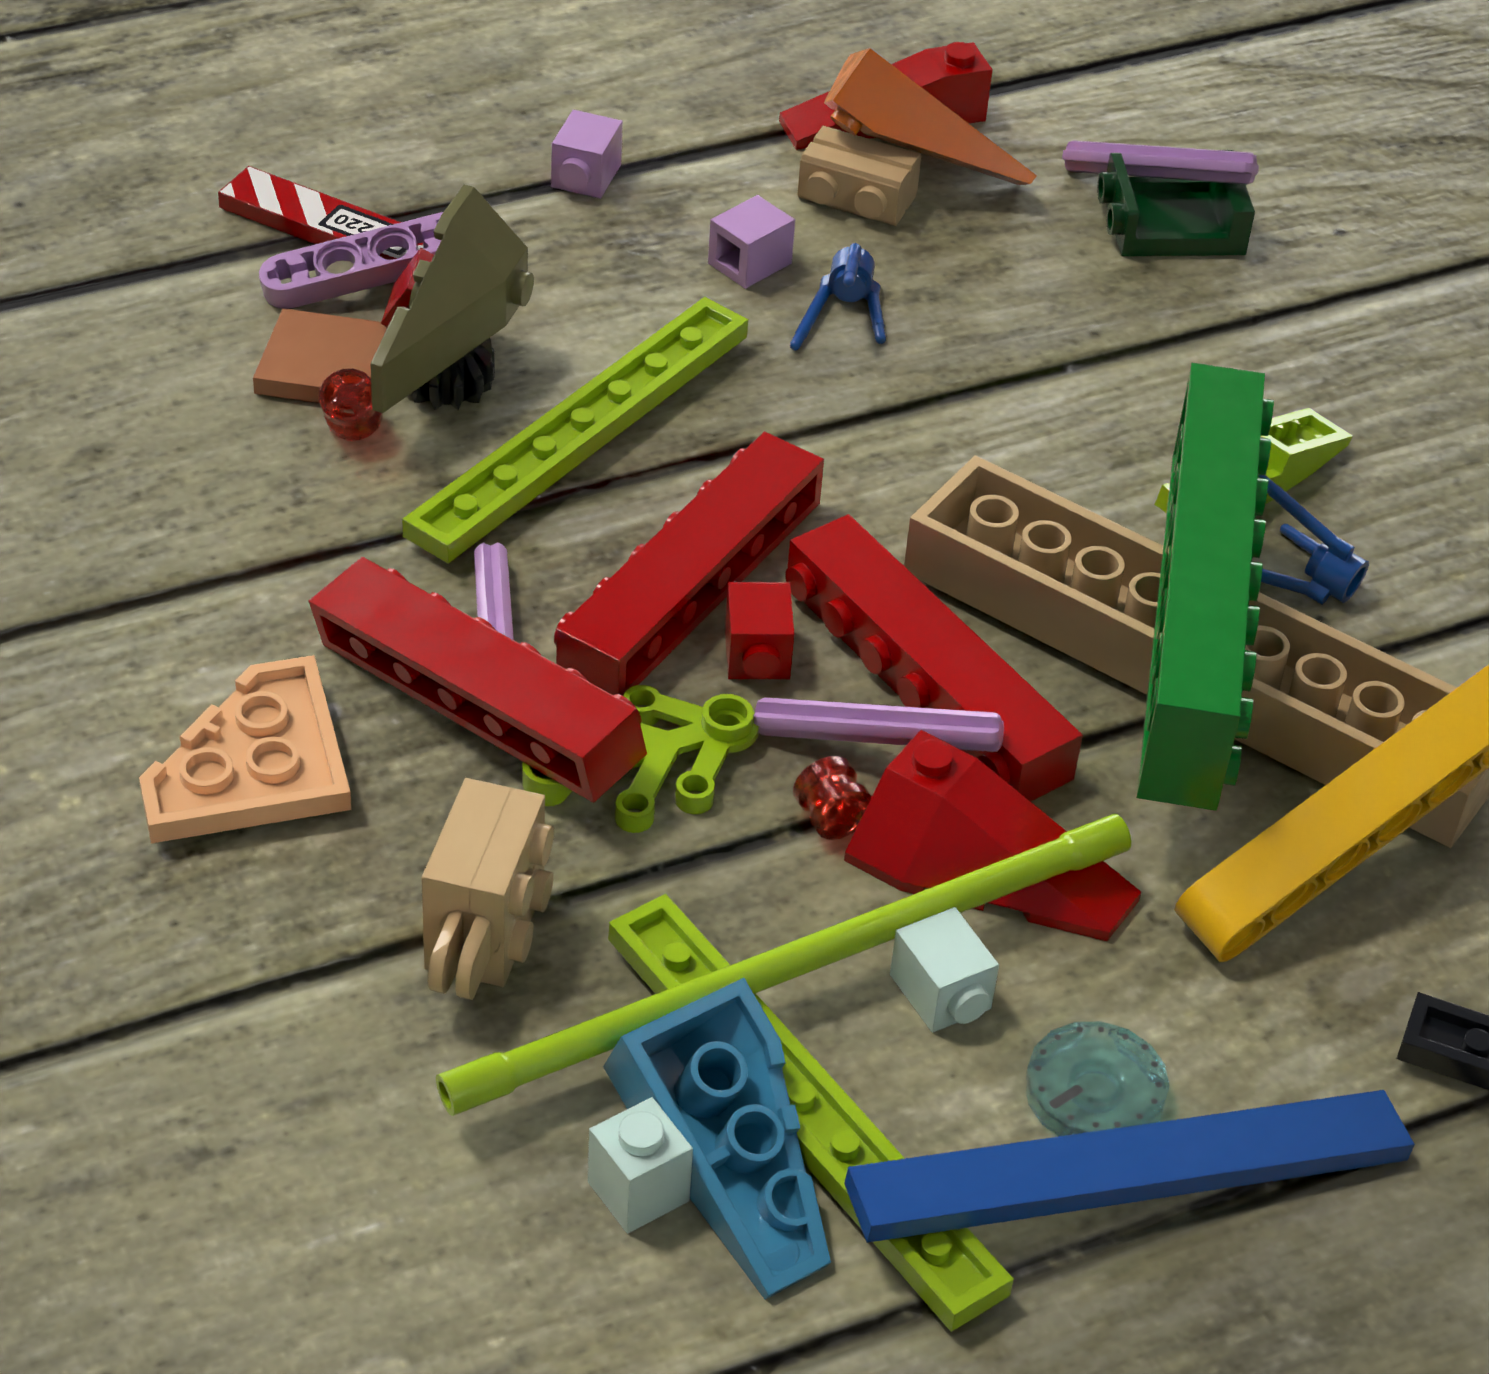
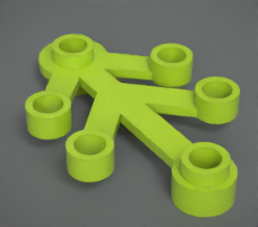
M635 685L627 689L624 697L634 704L641 715L642 722L640 725L647 755L633 767L641 766L629 789L622 791L616 798V824L622 830L631 833H640L648 830L654 823V799L677 756L699 748L701 749L691 771L682 773L676 780L675 803L681 811L688 814H702L710 810L714 804V780L728 753L740 752L749 748L758 737L759 726L754 723L755 713L751 704L738 695L720 694L708 699L704 706H699L662 695L657 689L648 685ZM637 705H646L648 707H638ZM659 719H663L682 727L667 731L652 725L656 724ZM523 762V789L545 795V806L558 805L572 793V790ZM688 791H700L702 793L692 794ZM629 809H640V810H642V811H641V812H630V811H628V810H629Z

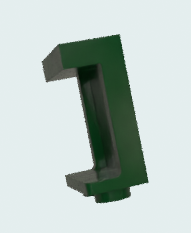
M1110 153L1107 172H1100L1097 192L1099 203L1106 204L1107 231L1109 235L1116 236L1121 256L1246 255L1255 210L1245 184L1129 177L1122 154Z

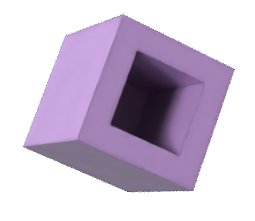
M572 110L552 142L551 187L601 199L621 166L623 121Z
M759 195L746 200L710 219L708 264L743 288L750 287L792 264L795 219Z

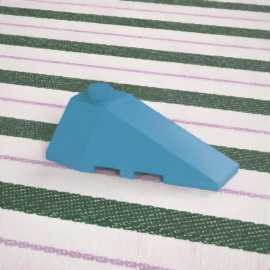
M742 978L621 1036L603 1067L627 1109L653 1097L693 1147L690 1199L766 1300L827 1267L831 1260L812 1177L806 1173L797 1136L800 1123L796 1106L790 1105L782 1070L786 1062L781 1040L745 978Z

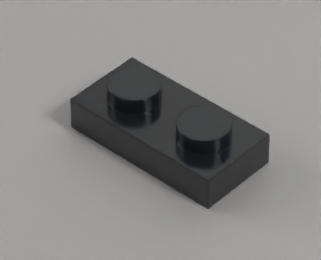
M1418 992L1396 1059L1489 1090V1015Z

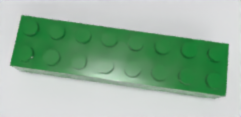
M1191 362L1172 456L1136 797L1139 799L1217 811L1223 784L1235 786L1237 782L1242 748L1241 746L1233 745L1235 738L1247 739L1249 734L1253 698L1242 697V691H1251L1257 656L1256 652L1245 650L1246 645H1254L1260 613L1259 606L1248 604L1249 601H1257L1263 563L1252 561L1253 557L1260 558L1266 520L1255 518L1256 516H1263L1269 483L1268 479L1259 477V475L1265 476L1267 472L1271 439L1261 436L1269 435L1274 408V400L1263 398L1265 373Z

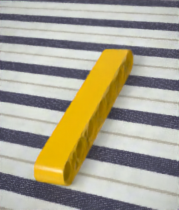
M1489 664L1210 870L1181 895L1174 911L1219 962H1226L1241 954L1489 768Z

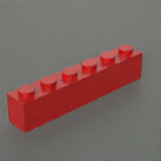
M765 431L746 449H739L731 459L730 464L716 478L705 481L696 497L680 512H673L665 521L663 528L646 544L638 545L631 553L628 561L610 578H603L594 589L593 594L575 612L570 611L562 617L554 633L556 664L565 669L573 668L579 671L590 683L612 695L620 694L624 696L627 689L639 685L727 597L728 582H742L820 504L824 458Z
M850 514L790 539L788 568L785 572L786 582L790 583L791 594L798 601H803L825 623V626L833 636L841 638L861 658L863 664L871 673L877 674L894 690L905 707L994 712L999 714L1004 722L1003 741L999 750L994 752L960 750L978 758L1029 801H1033L1074 780L1083 734Z
M362 556L308 600L325 647L592 803H595L647 755L640 725L642 722L641 715L634 704L620 694L612 695L590 683L579 671L573 668L565 669L543 657L532 645L512 640L496 631L485 619L481 617L473 618L451 606L440 594L435 592L428 593L413 585L395 569L388 568L386 570Z

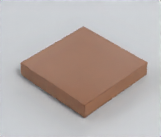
M282 308L253 376L254 394L367 409L372 397L370 363L387 327L383 326L379 321Z

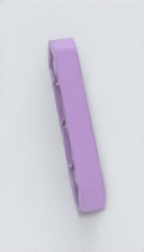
M443 212L272 256L262 264L259 270L263 295L270 305L276 308L289 309L396 282L418 252V243L423 242L424 249L435 255L441 240L435 239L433 231ZM390 247H402L408 250L404 256L398 259L388 260L380 257V254ZM345 260L354 264L350 270L344 273L334 274L326 271L327 267L336 261ZM315 270L316 277L310 278L309 271ZM291 278L292 282L281 284L280 280Z

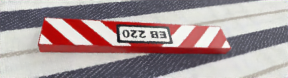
M251 166L246 167L218 192L219 208L314 244L401 223ZM423 242L417 244L418 250L420 248L424 249ZM390 247L384 250L380 257L388 260L398 259L404 256L408 250L402 247Z

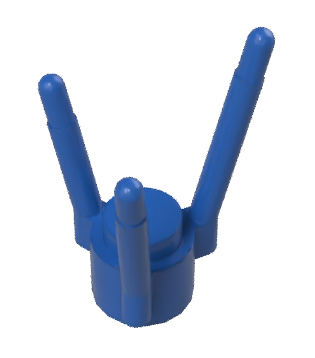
M853 243L850 247H844L834 255L830 274L821 278L819 290L790 342L792 350L796 351L801 347L831 294H835L840 300L845 302H856L865 298L868 302L875 340L878 344H883L886 341L879 299L881 286L873 280L874 259L859 244Z
M1259 475L1260 478L1269 480L1268 495L1323 542L1321 544L1317 543L1289 524L1281 525L1280 532L1311 554L1305 568V574L1312 577V580L1308 582L1262 569L1261 582L1304 594L1321 605L1326 602L1329 596L1336 598L1342 603L1347 602L1363 581L1369 567V561L1353 553L1354 546L1333 534L1279 485H1276L1266 475Z

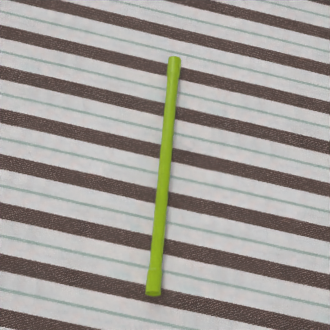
M1114 813L1064 832L1058 839L523 1046L507 1052H494L437 1074L436 1085L439 1096L449 1115L454 1116L508 1095L518 1086L613 1050L621 1036L742 978H745L753 994L891 941L895 939L897 929L956 907L962 913L1069 870H1081L1130 850L1132 843L1130 831L1125 821L1118 814Z

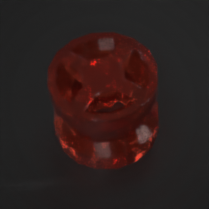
M352 368L341 369L331 373L323 381L319 390V403L326 423L332 433L338 438L347 441H357L371 436L379 428L383 419V413L372 410L371 377L363 371ZM344 409H352L354 414L344 412Z
M828 756L813 762L801 772L793 786V796L803 810L811 812V824L822 838L828 840L841 839L853 834L872 797L864 785L857 783V773L848 760L840 756Z

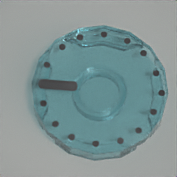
M1102 1021L1073 1022L1051 1030L1034 1046L1026 1072L1028 1105L1041 1124L1057 1136L1160 1122L1169 1090L1165 1063L1151 1044L1129 1029Z

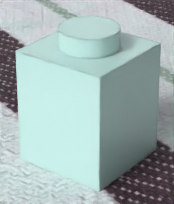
M956 907L896 930L890 976L932 1033L955 1023L966 1024L972 1022L985 1011L991 1009L999 964Z
M651 1097L589 1128L588 1183L628 1234L689 1202L693 1147L654 1098Z

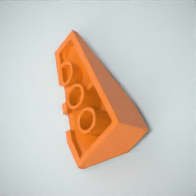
M871 48L850 54L824 101V104L834 110L830 118L838 126L854 136L860 130L866 135L1017 185L1031 184L1037 176Z

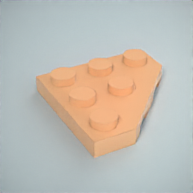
M314 655L250 665L235 680L236 690L219 707L211 704L180 736L181 746L163 764L155 761L139 777L151 844L351 810V792Z

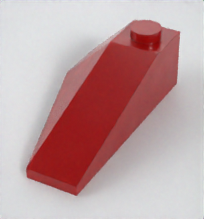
M953 42L947 46L928 48L892 64L967 123L986 121L993 69L974 42ZM829 91L780 112L779 122L796 150L807 148L810 142H813L814 137L822 126L847 132L830 118L834 110L824 104ZM859 130V132L857 133V136H861V137H864V138H868V139L875 138V137H872V136H869V135L864 134V133L861 132L860 130Z
M920 730L886 767L845 851L844 861L900 891L916 894L925 888L929 889L1058 839L1060 835L1067 831L978 758ZM1101 861L1081 870H1069L988 903L1022 911L1030 923L1108 941L1140 901L1141 891L1106 862ZM985 904L973 909L984 911Z

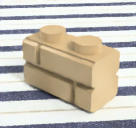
M822 126L814 137L813 142H810L802 153L797 195L805 200L826 204V206L897 226L905 214V210L909 208L916 197L921 154Z

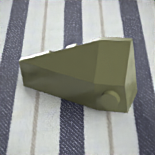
M463 184L440 216L433 231L435 239L441 240L431 262L419 261L413 273L415 283L410 296L409 308L397 307L370 363L373 411L384 413L503 329L518 307L526 306L530 300L534 286V275L528 272V247L475 187Z

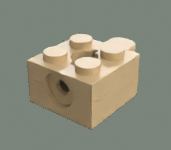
M465 777L422 875L424 969L429 970L428 986L431 991L446 994L456 976V995L460 998L473 1000L480 982L504 987L514 961L525 962L531 947L534 924L530 922L535 910L540 912L546 910L553 886V872L544 870V866L550 856L554 838V826L545 824V795Z

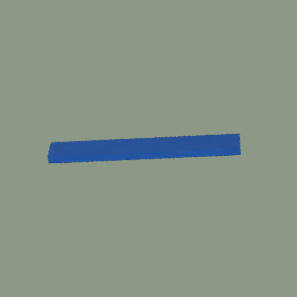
M1385 1090L850 1166L848 1167L844 1184L866 1242L869 1243L1408 1161L1415 1144Z

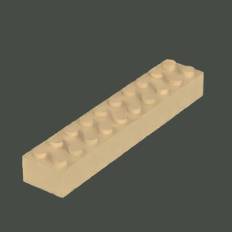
M976 455L910 517L904 566L917 579L1147 695L1163 545ZM1259 592L1257 601H1249L1248 604L1260 607L1255 642L1253 646L1246 645L1245 650L1257 653L1255 673L1251 691H1242V697L1253 698L1252 718L1247 739L1235 738V740L1326 785L1457 687ZM1489 768L1409 828L1452 848L1489 797Z

